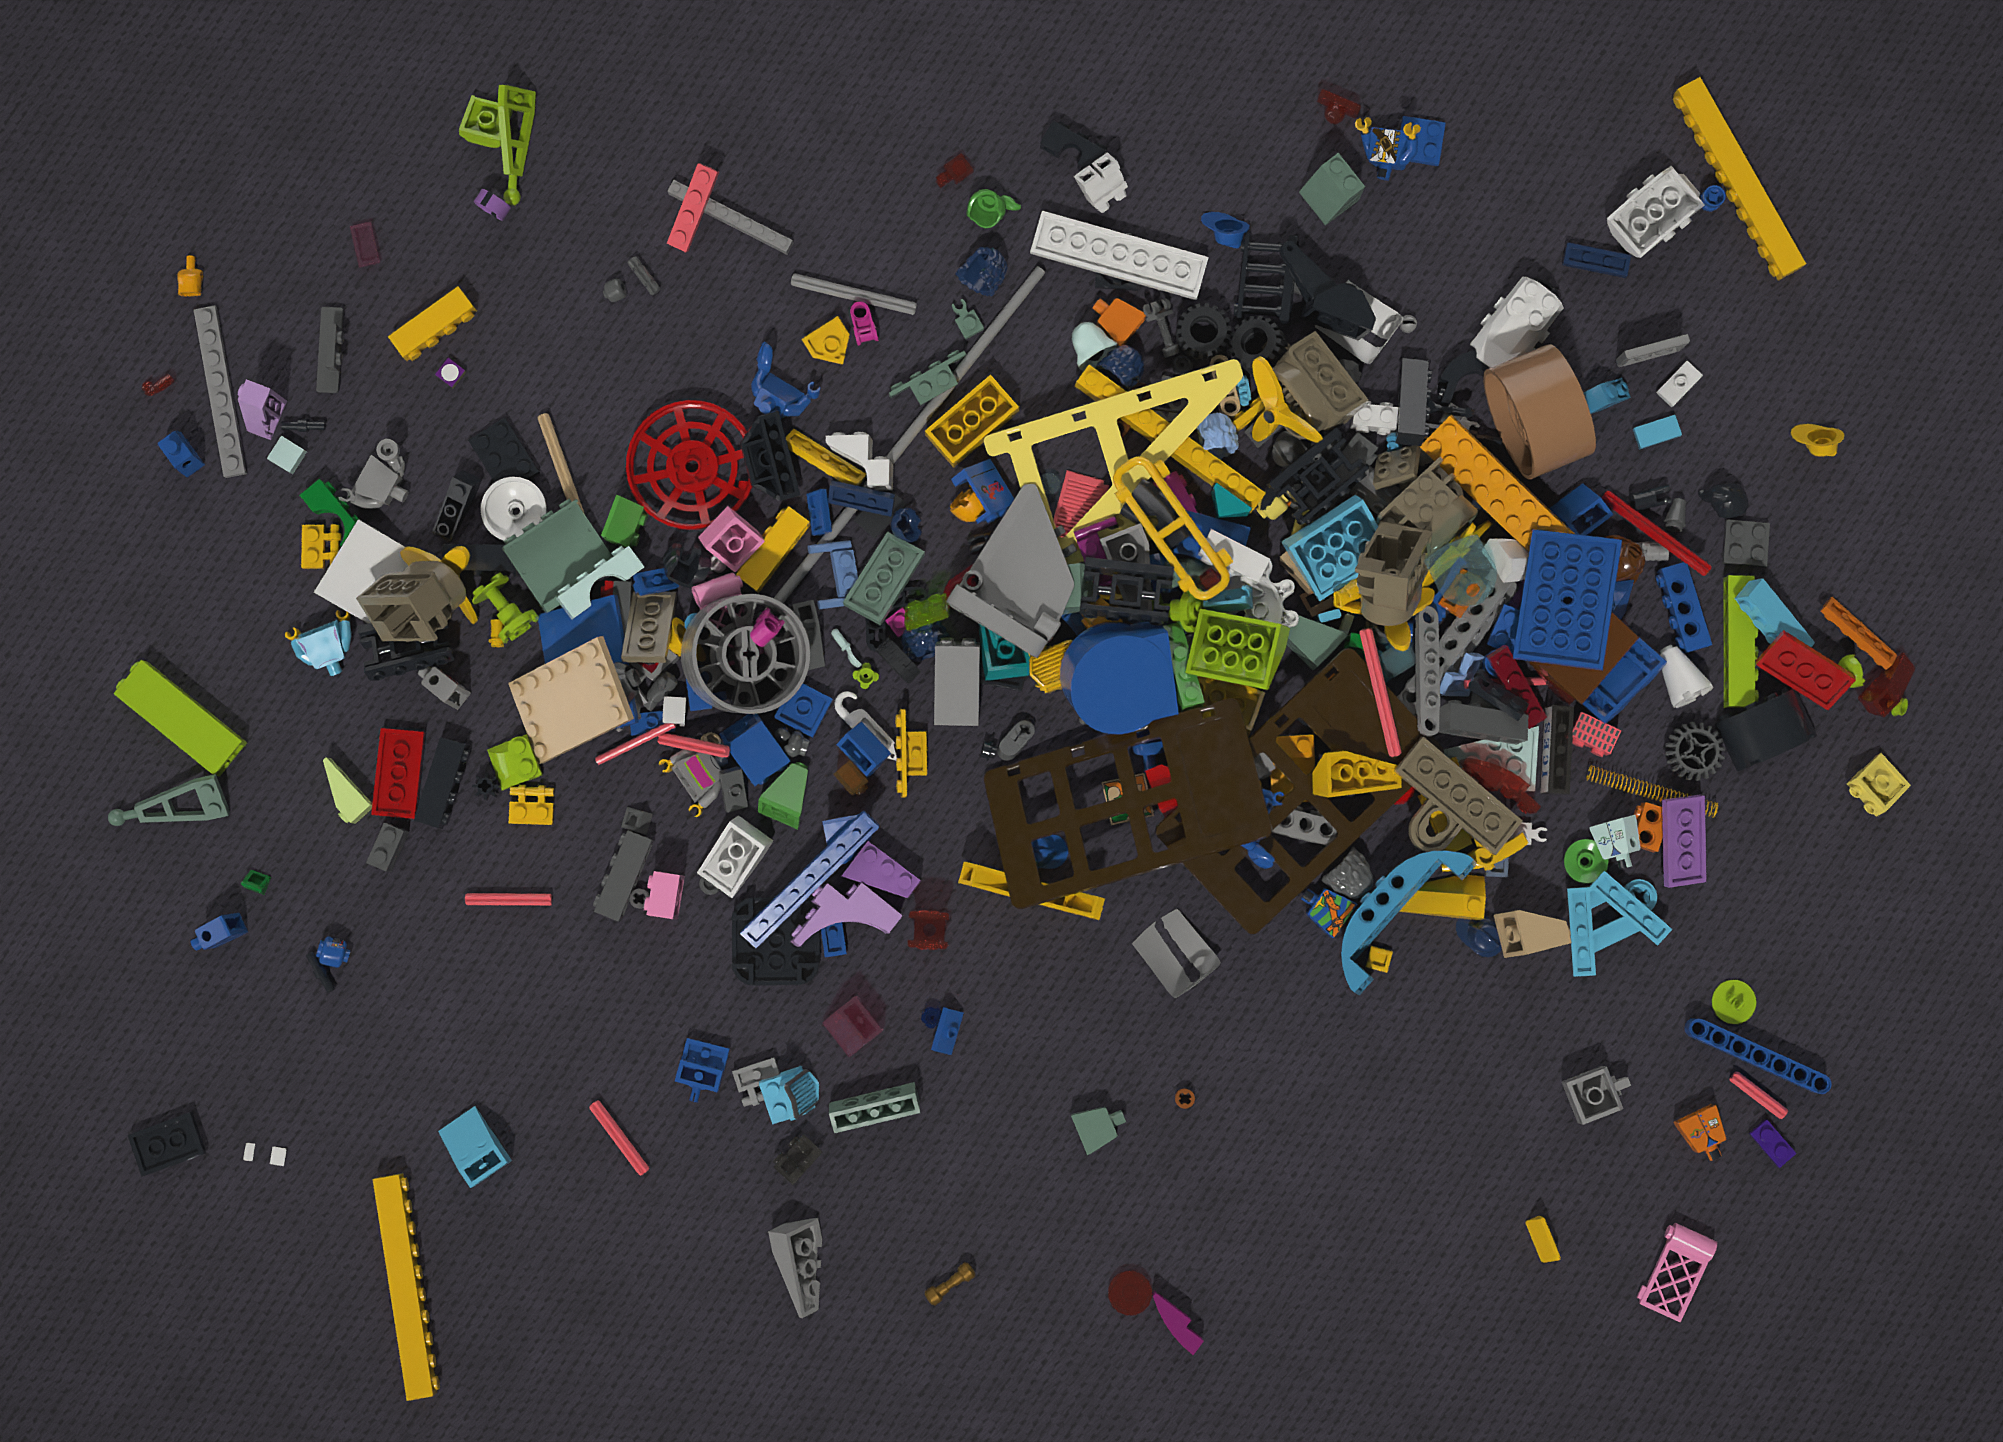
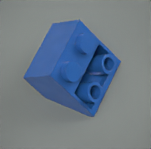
M1581 484L1549 508L1576 535L1585 536L1614 515L1601 497L1584 484Z
M862 722L847 732L836 744L867 778L891 755V752Z

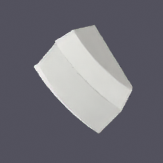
M1489 539L1481 551L1497 571L1503 583L1525 580L1529 552L1514 539Z

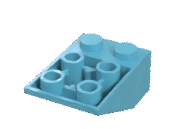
M476 1106L438 1131L457 1169L470 1188L476 1186L512 1161Z

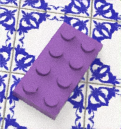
M1693 795L1662 800L1664 886L1670 888L1706 882L1705 796Z

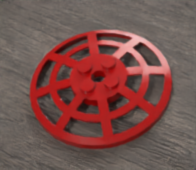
M686 400L663 406L641 423L629 444L626 456V473L631 492L639 505L643 506V509L650 516L670 527L683 530H698L707 528L714 521H710L707 509L720 503L728 494L739 499L731 509L737 512L741 508L753 486H751L749 479L745 491L733 486L738 471L737 460L744 457L742 450L735 451L729 439L720 431L727 419L744 438L747 431L735 416L712 403ZM683 409H704L718 414L712 426L702 422H686ZM668 413H675L677 425L665 430L657 439L645 433L658 419ZM688 429H701L708 431V434L703 442L691 440ZM680 432L682 443H679L673 449L662 444L669 436ZM716 437L724 443L729 452L728 454L716 457L710 448ZM641 440L651 447L647 459V473L634 476V457ZM658 451L668 457L666 469L654 472V461ZM690 461L698 463V469L695 472L687 471L686 467ZM731 462V474L727 483L717 477L719 465ZM670 479L675 488L669 497L663 493L656 480ZM650 482L654 492L665 502L658 513L645 502L638 490L637 484ZM712 484L723 490L716 498L709 502L705 501L703 491ZM683 491L695 493L697 505H685L678 503L677 500ZM672 508L689 512L699 511L701 523L684 524L671 521L666 516Z

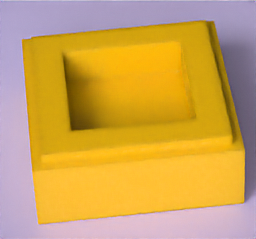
M1371 946L1365 967L1387 973L1393 952Z

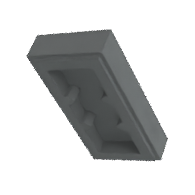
M737 766L719 771L725 811L728 813L748 807L741 767Z

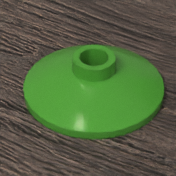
M1583 839L1574 842L1568 847L1564 856V866L1569 876L1581 883H1592L1603 871L1606 872L1608 859L1602 858L1595 841ZM1583 857H1586L1588 859V864L1586 866L1581 864V859Z

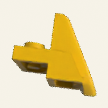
M1066 640L1054 646H1045L1038 658L1029 654L1030 676L1044 689L1045 693L1062 689L1060 682L1061 662L1073 640Z

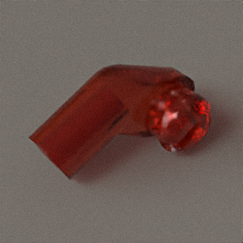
M167 373L154 384L151 381H146L142 384L141 389L145 392V395L153 396L173 384L174 380Z

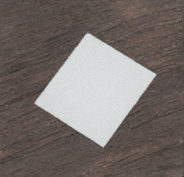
M358 520L314 593L366 623H371L356 598L382 576L388 573L402 572L409 566L400 555V552L405 547Z

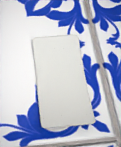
M246 1143L245 1161L253 1160L255 1144ZM272 1147L270 1164L284 1166L286 1149Z

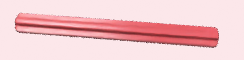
M1365 628L1360 630L1361 641L1388 753L1391 757H1395L1401 754L1398 735L1373 631L1371 628Z

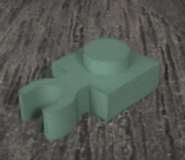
M961 299L963 308L960 310L956 309L953 303L952 309L960 316L955 319V322L966 340L983 331L984 327L974 310L967 312L966 302Z

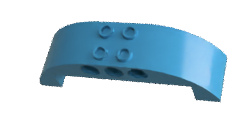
M1431 851L1416 855L1398 865L1387 877L1382 876L1375 884L1377 888L1372 893L1368 892L1361 899L1362 905L1354 913L1346 928L1341 952L1344 974L1350 989L1354 993L1360 995L1374 980L1354 961L1442 863L1463 881L1477 865L1471 856L1452 851ZM1403 879V886L1395 888L1396 881ZM1389 896L1388 903L1381 905V898ZM1369 912H1374V918L1371 921H1366V915Z

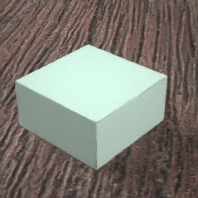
M281 436L267 459L293 474L307 451Z

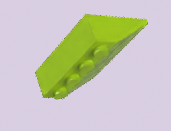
M1200 609L1185 673L1268 690L1285 652L1290 628L1278 623Z

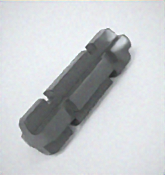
M634 256L628 261V265L632 270H635L634 273L642 284L647 286L646 289L651 295L660 291L659 285L654 281L644 265H641L642 263L638 257Z

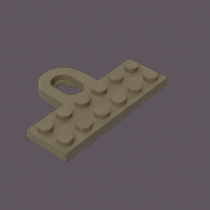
M1424 737L1419 738L1394 770V772L1427 799L1409 823V837L1412 843L1422 851L1431 852L1445 849L1459 831L1463 829L1490 853L1496 855L1523 822ZM1441 811L1447 817V826L1443 832L1430 837L1426 833L1429 817L1433 812Z

